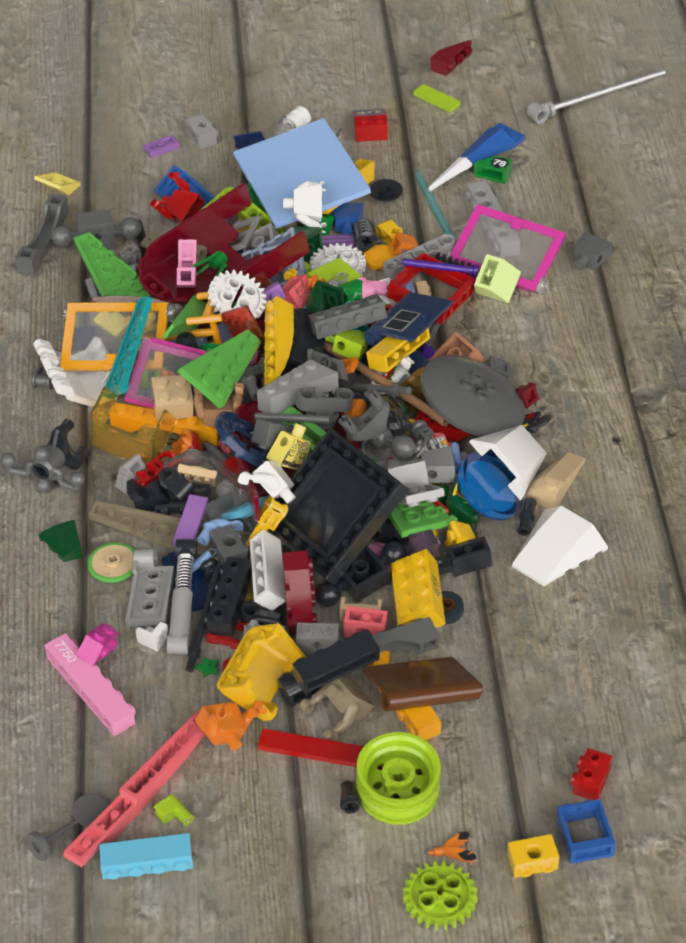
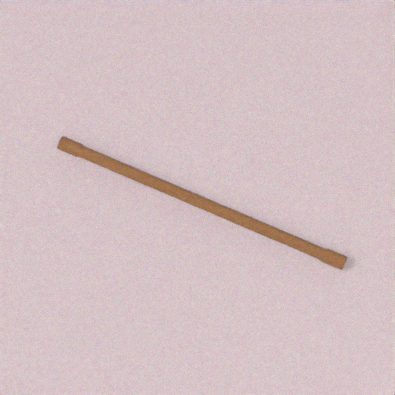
M325 341V351L340 360L347 359V357L333 352V344ZM359 361L355 370L379 385L395 384ZM413 394L397 395L442 426L449 424L429 404Z

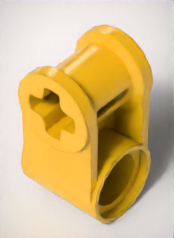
M391 219L375 226L377 236L387 245L391 243L397 232L403 233L402 228Z

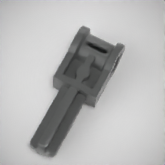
M39 364L37 370L32 375V387H47V389L51 390L53 388L52 379L49 378L43 364Z

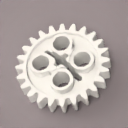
M336 243V246L329 244L328 248L323 246V250L318 248L317 252H313V256L310 257V269L312 271L340 256L344 262L363 276L366 267L365 255H362V251H358L357 247L352 249V245L346 247L345 243L342 246H339L338 243Z
M226 270L225 274L219 273L218 277H214L207 293H209L208 299L211 300L210 306H215L213 311H220L222 316L225 315V321L231 318L232 323L238 320L239 324H242L244 320L248 324L250 320L254 322L256 318H259L265 309L267 301H265L266 295L262 294L264 288H259L261 283H254L255 278L249 279L248 273L243 276L242 271L236 274L235 270H233L230 274ZM240 286H243L235 307L231 308Z

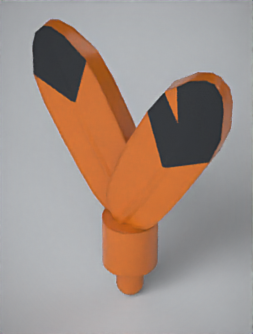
M460 832L449 839L443 846L435 847L427 852L428 855H434V857L445 855L463 862H473L477 859L473 852L460 848L467 842L469 838L468 832Z

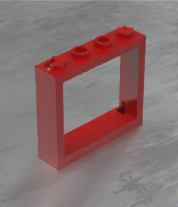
M421 253L417 258H414V260L444 263L425 253ZM406 266L402 272L397 274L394 280H390V284L386 288L388 290L386 297L395 302H398L407 293L412 292L404 287L420 271L458 289L448 299L453 300V304L435 320L440 325L474 293L476 278L466 273Z

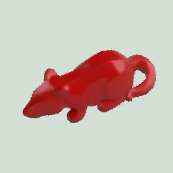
M172 451L160 453L158 457H155L154 460L146 464L145 471L140 470L136 472L137 482L143 487H146L156 479L160 482V470L174 466L178 462L177 455ZM163 457L171 458L170 461H160Z

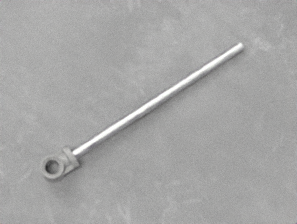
M661 69L553 104L552 101H546L543 104L533 102L528 106L527 114L536 123L542 124L548 117L554 116L558 109L666 74V71Z

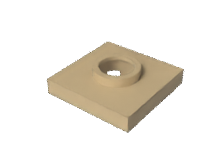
M178 465V474L189 482L202 485L210 484V486L216 487L218 480L217 471L208 470L200 466Z

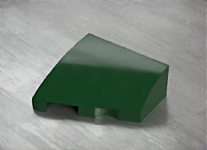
M75 520L57 524L39 534L40 541L47 543L49 549L57 553L63 562L83 558Z

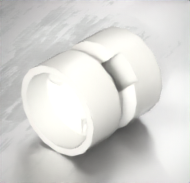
M297 106L282 119V128L285 132L309 124L311 122L310 113L304 107Z

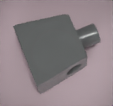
M583 232L574 248L573 261L576 268H598L612 256L613 243Z

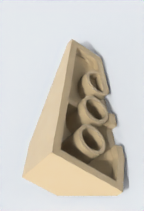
M567 452L533 478L522 499L533 498L536 500L537 505L546 508L557 507L586 461V458Z

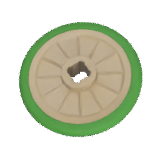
M124 543L104 544L95 549L90 555L88 570L94 578L102 582L116 583L124 581L133 575L132 567L135 549Z

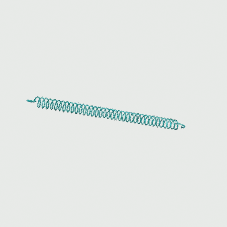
M416 177L444 233L453 234L442 212L439 213L438 209L435 208L438 204H436L437 202L432 193H427L428 191L426 190L429 187H427L428 184L425 183L424 177L422 180Z

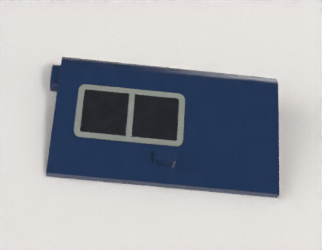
M409 292L386 312L387 318L376 321L364 333V339L371 346L377 345L387 336L413 342L453 304V300Z

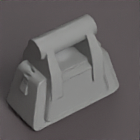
M138 453L121 465L118 471L115 487L125 494L128 491L126 482L132 478L137 481L136 472L140 470L145 471L146 464L141 460L142 457Z

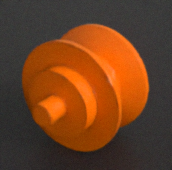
M318 274L306 279L308 281V290L312 289L315 282L319 280ZM321 278L319 281L325 282V279Z

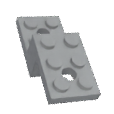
M395 457L376 462L410 489L400 501L401 504H407L408 507L420 505V501L435 502L438 501V497L445 496L442 487L429 484L424 460L412 457L408 460H400Z

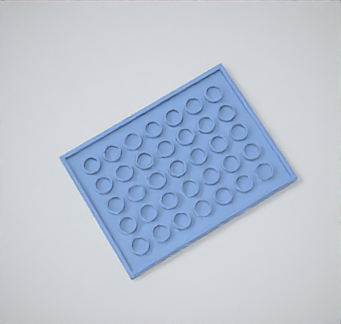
M325 118L233 152L234 158L276 229L298 221L297 218L293 217V209H283V198H293L294 189L306 181L325 182L321 186L323 189H326L322 193V211L371 193L370 187Z

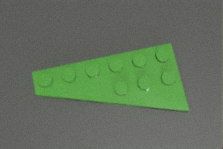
M90 232L73 238L101 297L148 296L154 298L141 286L137 272L123 260L118 259L111 250L106 249L103 243Z
M247 329L184 365L177 372L221 409L234 390V383H238L262 341Z
M372 458L374 462L378 461L376 458ZM426 500L420 501V505L412 507L399 502L388 516L402 538L448 527L451 521H457V517L445 513V509L442 506L437 507L432 502H426Z

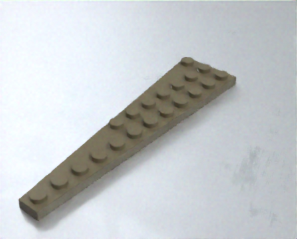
M95 501L89 513L90 520L175 550L172 542L181 518L101 501ZM202 522L196 537L198 545L197 558L205 551H208L211 555H214L210 559H216L221 564L215 551L211 549V541L207 546L201 545L198 542V536L204 529L205 523ZM240 531L241 542L245 544L252 533ZM281 541L283 561V553L293 551ZM249 550V555H247V560H250V561H251V553H250V550Z

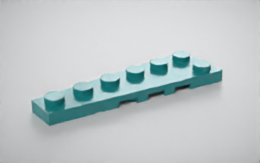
M148 296L139 298L136 302L101 396L107 399L125 394L129 390L130 383L128 382L147 317L151 310L153 299Z

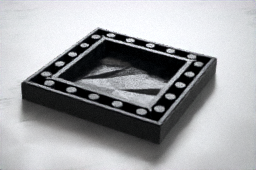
M330 428L291 478L294 486L290 490L296 498L289 504H286L281 497L275 498V501L280 504L288 505V511L274 531L268 530L293 552L307 551L308 558H312L313 569L335 586L410 489Z

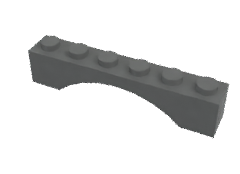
M50 194L45 203L42 220L35 237L28 245L21 247L15 257L19 274L32 276L36 274L53 242L51 238L52 231L63 224L69 213L67 196Z
M430 617L420 618L412 623L398 625L394 629L380 631L372 635L380 647V652L399 650L421 654L439 648L440 636Z

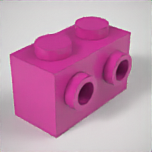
M102 622L86 635L76 655L94 666L110 652L114 651L118 644L116 639L120 633L115 631L111 625Z

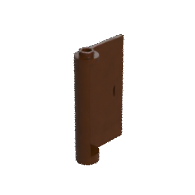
M453 657L363 667V672L381 689V705L386 712L478 700L483 692L481 683Z

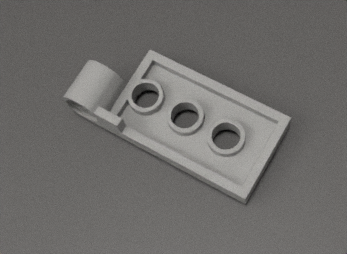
M156 548L135 549L132 567L134 576L125 619L126 626H154L160 622L167 624L176 572L175 567L157 566L158 553ZM153 575H158L156 578H150ZM151 590H156L154 593L148 594ZM147 606H153L151 609H145Z

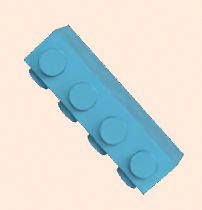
M190 833L99 844L100 867L103 880H114L128 876L138 877L152 873L161 874L176 870L185 871L193 868Z

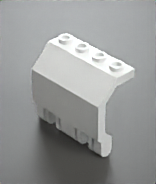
M95 337L85 351L72 355L70 360H105L106 354L109 353L102 340ZM42 339L34 341V348L37 354L41 356L40 360L49 378L52 379L53 387L58 394L65 395L67 400L90 407L115 398L107 399L101 396L110 371H64L60 367L62 352L54 350L48 341Z

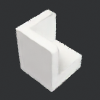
M160 622L155 629L149 626L145 630L140 627L135 630L137 642L157 652L167 641L168 626L165 623Z

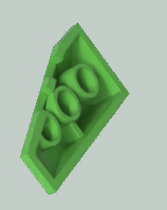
M193 295L162 337L166 339L197 328L199 324L187 325L186 318L202 316L206 303L198 300L197 296Z

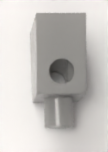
M451 447L421 453V460H424L426 464L429 483H453L455 466Z

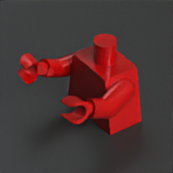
M170 171L168 177L176 182L180 190H175L171 197L165 195L162 202L160 199L156 202L154 198L150 202V206L158 210L167 220L182 223L199 212L205 202L198 193L190 192V185L182 177H179V172L173 173Z

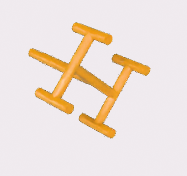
M197 293L198 300L208 299L209 293ZM208 300L202 316L186 318L187 325L210 323L211 328L194 329L186 332L192 333L195 338L213 336L214 341H209L210 343L222 344L217 322H222V315H215L213 311L214 306H210L211 300ZM156 334L142 335L140 342L143 343L144 339L151 341V338H156ZM177 335L166 338V341L176 340Z

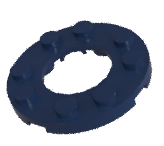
M229 411L220 412L214 420L215 428L221 436L220 441L224 445L229 446L238 459H245L256 466L257 469L266 461H271L266 458L271 447L269 450L258 447V443L253 442L257 450L254 448L247 449V444L240 441L238 435L234 436L233 433L238 431L247 440L251 441L255 428L252 423L242 418L237 419L238 415Z

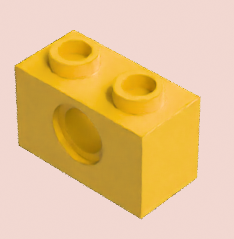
M552 834L508 842L507 856L514 878L520 876L528 877L541 872L549 873L558 869L559 854Z

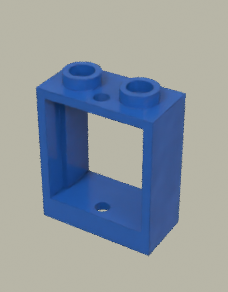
M601 799L586 800L581 803L564 804L557 807L556 821L570 864L614 856L616 842ZM595 817L602 838L573 843L566 823Z

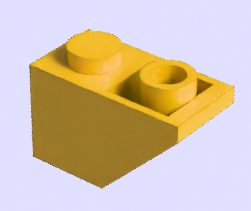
M451 521L447 530L446 540L444 541L445 547L469 541L476 537L469 524Z

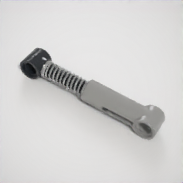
M176 539L175 555L178 563L176 587L172 594L167 654L187 655L190 647L189 632L193 597L190 589L192 585L193 560L197 559L198 552L197 539Z

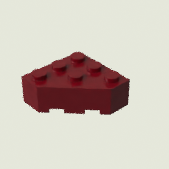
M307 551L283 553L289 635H296L297 623H317L316 613H312V607H315L312 558H308Z

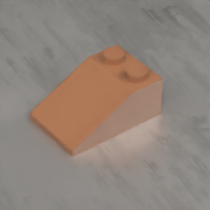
M457 332L434 353L433 357L427 360L430 362L432 359L443 355H460L476 359L480 362L486 361L479 350Z

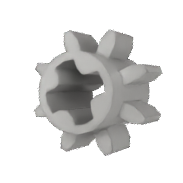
M134 245L125 246L123 251H120L121 260L128 266L137 264L141 258L140 248L136 249Z

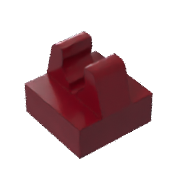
M530 382L527 385H520L515 389L526 409L539 400L536 384Z

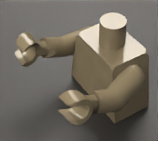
M343 677L325 684L311 696L310 700L306 698L300 702L301 710L309 715L316 703L319 704L328 697L334 706L344 714L343 719L333 729H328L322 734L325 739L337 741L338 733H343L351 727L355 719L362 721L374 707L373 703L352 679Z

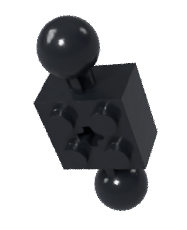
M397 541L388 542L384 545L381 555L378 557L366 545L335 586L328 581L318 585L315 591L317 602L321 606L332 607L339 602L341 593L347 591L353 600L358 603L390 583L389 569L386 565L391 566L392 562L407 556L404 545Z

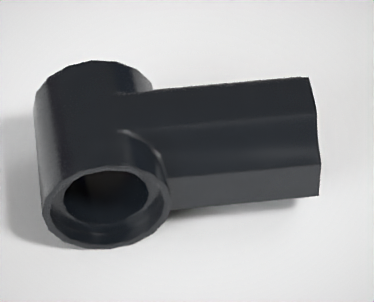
M247 602L241 607V622L248 624L250 620H257L260 626L281 624L282 613L261 609L254 602Z

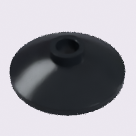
M391 179L378 180L370 186V195L379 201H393L398 199L403 193L402 185Z

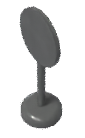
M86 794L79 797L72 808L75 820L46 838L38 831L30 832L26 836L29 849L38 860H47L51 855L49 842L77 824L88 827L110 803L103 796L97 794Z

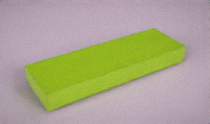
M422 84L413 91V96L449 113H452L461 106L460 100L425 84Z

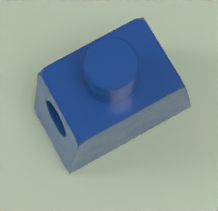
M343 203L331 211V215L334 217L333 225L336 232H343L345 235H350L353 232V224L364 218L363 203Z

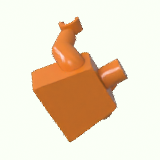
M254 701V706L244 711L243 714H241L238 704L235 702L202 706L195 721L214 745L228 744L230 749L235 751L242 746L240 739L252 719L259 714H266L267 709L263 708L264 701Z

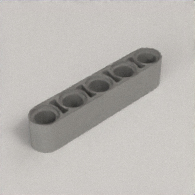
M443 234L383 263V279L390 278L394 280L397 274L406 267L401 264V260L404 258L414 259L421 253L434 258L438 252L441 253V256L447 254L448 258L455 247V237L452 234Z

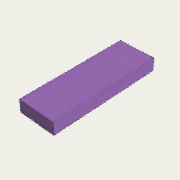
M189 494L172 542L173 546L176 544V539H196L209 503L208 497Z

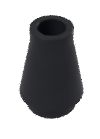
M344 781L341 784L339 805L348 814H353L360 809L361 799L354 788L353 782Z

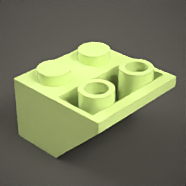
M487 254L474 284L476 294L509 304L521 271L504 259Z

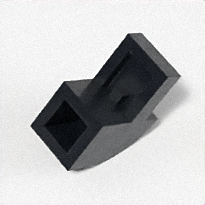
M133 478L126 482L127 494L134 501L135 509L153 512L155 511L154 506L171 503L169 491L157 479L146 487H143Z

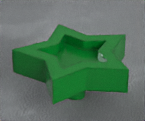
M204 656L202 663L196 665L195 669L202 672L203 678L210 674L218 675L216 667L219 661L209 660Z

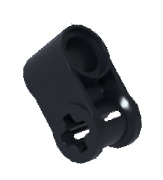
M166 467L159 472L160 484L180 502H184L189 497V494L196 489L191 482L172 468ZM171 475L172 480L167 479L165 481L164 476L169 477Z

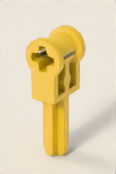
M271 496L266 498L259 511L260 521H257V526L245 543L248 550H250V539L262 530L267 532L268 529L274 531L280 521L287 514L288 505L280 504Z

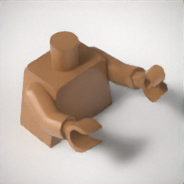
M234 383V395H230L221 409L206 399L194 387V405L197 417L201 419L204 426H215L214 420L222 411L236 414V409L242 404L244 384Z

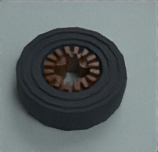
M441 591L443 606L449 608L447 610L444 608L445 623L453 624L463 615V600L452 591Z

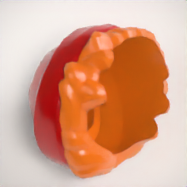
M184 429L178 441L172 443L173 449L170 451L177 455V463L188 464L198 460L203 455L204 449L199 434L190 429Z

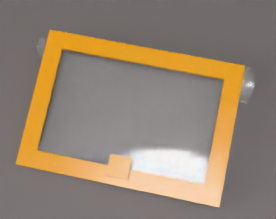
M68 303L67 307L63 308V317L66 318L60 367L64 371H111L136 303ZM174 303L151 304V310L147 317L132 371H134L144 339L151 341V338L166 341L162 336L167 331L168 321H174L176 318ZM151 350L144 371H163L165 354Z

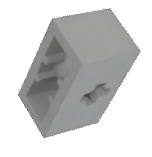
M204 114L185 119L187 133L199 149L217 144L218 131Z
M297 623L296 645L304 655H312L317 650L325 649L339 641V623Z

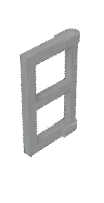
M259 215L234 222L233 228L235 230L250 225L248 230L238 233V239L243 237L244 239L242 243L231 246L234 250L238 251L247 247L261 219Z

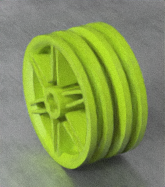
M391 732L377 736L369 741L361 750L357 760L356 792L361 799L363 809L373 818L393 825L414 823L427 816L433 810L439 798L441 777L439 756L426 740L410 733ZM383 765L382 770H378L377 767ZM419 771L423 773L422 775H417Z

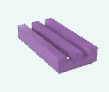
M173 135L143 146L145 152L147 151L150 158L180 148V143Z
M353 234L322 236L323 246L327 248L329 244L336 246V243L339 246L345 243L346 247L352 245V249L354 248Z

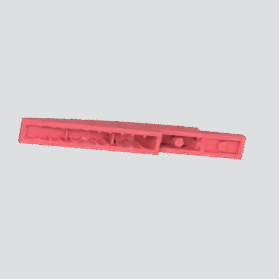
M199 710L120 788V795L64 850V857L83 867L100 849L99 844L112 843L145 808L206 735L195 721L200 712Z

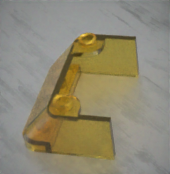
M104 386L90 415L92 445L101 451L127 461L137 453L142 457L141 460L145 464L154 460L155 457H158L163 452L178 420L169 411L164 409L157 426L145 424L139 429L137 435L107 424L110 412L118 397Z

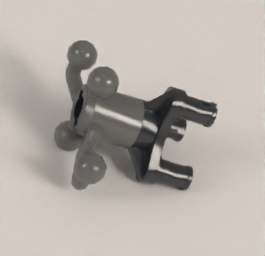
M66 418L60 426L53 429L49 442L45 446L35 449L34 456L36 459L28 461L25 465L26 469L13 467L16 463V457L12 453L3 454L1 463L9 474L19 476L34 474L39 478L36 482V488L40 492L49 491L51 487L49 479L56 480L60 486L78 492L85 481L84 475L81 472L75 471L70 475L69 482L64 479V473L60 468L66 465L74 470L79 469L83 465L84 459L90 454V451L86 446H80L76 452L72 450L67 435L74 428V423L71 419L68 421Z

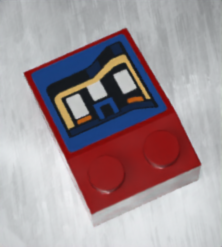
M385 109L353 110L356 142L388 140V122Z

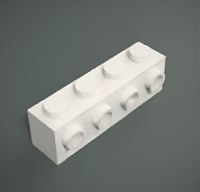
M262 530L250 539L254 601L273 611L286 601L281 540Z

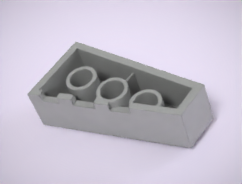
M310 359L257 390L258 410L263 413H282L290 406L296 405L298 393L302 387H315L316 397H322L324 392L331 391L334 394L335 388H339L338 372Z

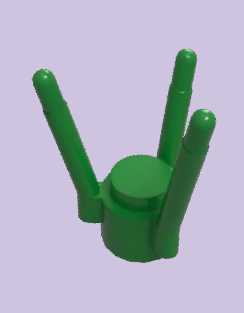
M216 251L192 266L196 268L209 261L208 264L196 272V276L211 266L214 269L220 268L216 274L218 277L219 273H222L228 267L226 264L228 259L223 252Z

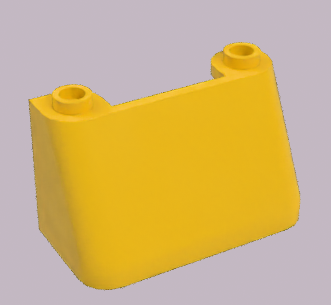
M279 623L253 627L243 636L219 678L217 688L223 695L245 710L253 707L254 701H264L263 708L267 709V713L259 714L257 718L262 721L273 720L278 710L276 704L271 702L278 689L277 679L285 672L291 673L292 663L306 656Z

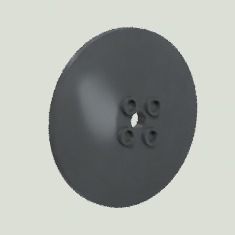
M443 355L427 363L421 374V388L430 406L443 419L464 432L482 437L522 425L524 422L525 406L515 390L516 388L500 372L483 362L460 355Z

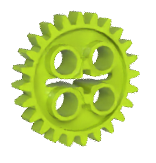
M433 861V867L424 863V870L417 867L416 874L410 873V880L405 881L403 904H406V912H410L411 919L417 917L418 925L426 922L427 929L431 924L434 925L435 931L438 930L439 925H442L445 931L449 924L455 929L457 921L464 924L465 917L471 918V911H475V903H477V887H474L475 880L469 879V872L462 874L463 867H459L457 870L454 869V863L449 867L446 866L445 861L442 862L441 866H438L437 862Z

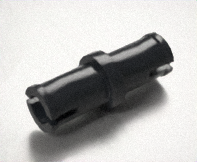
M526 498L524 500L523 510L519 514L520 523L517 531L523 536L529 535L531 523L535 519L534 511L537 503L533 498Z

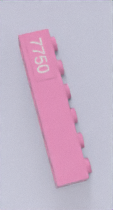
M65 633L44 645L47 659L113 736L118 735L135 724L134 715L136 712L134 707L124 701L122 693L113 688L108 677H103L96 664L93 666L76 655L79 646L75 639H70Z

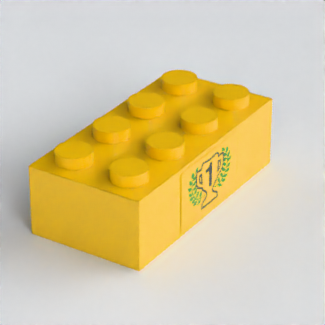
M424 549L392 562L391 570L398 625H406L417 619L427 617L431 618L435 628L445 625L438 563L431 553Z

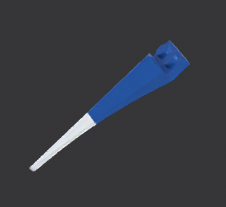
M498 123L493 128H489L429 186V191L474 166L475 161L487 159L516 148L525 140V135L501 123Z

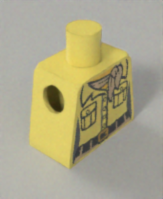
M296 423L292 433L281 431L266 458L271 461H277L280 466L298 470L306 460L311 445L310 441L303 438L306 427Z

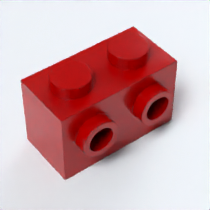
M587 748L584 756L580 755L577 764L578 772H573L570 782L573 785L574 795L589 800L600 798L611 770L612 755Z

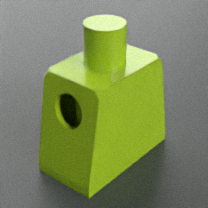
M350 329L325 337V341L334 343L333 352L347 358L357 357L360 360L368 348V343L364 339L365 332Z

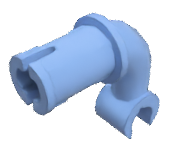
M220 518L210 520L204 524V529L198 536V542L201 545L207 546L210 542L209 531L229 524L233 525L235 531H243V523L239 520L231 522Z

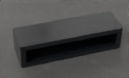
M368 629L363 632H356L343 641L339 640L332 646L319 649L312 655L297 659L292 663V675L303 693L306 694L380 659V647Z

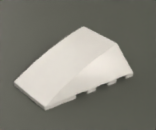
M523 425L469 441L481 456L492 449L515 475L516 478L508 487L519 500L524 497L547 454Z
M557 506L543 511L512 563V567L545 586L564 575L565 571L570 568L575 569L582 561L586 559L589 561L595 557L596 553L600 551L603 553L608 550V546L592 523L563 506Z

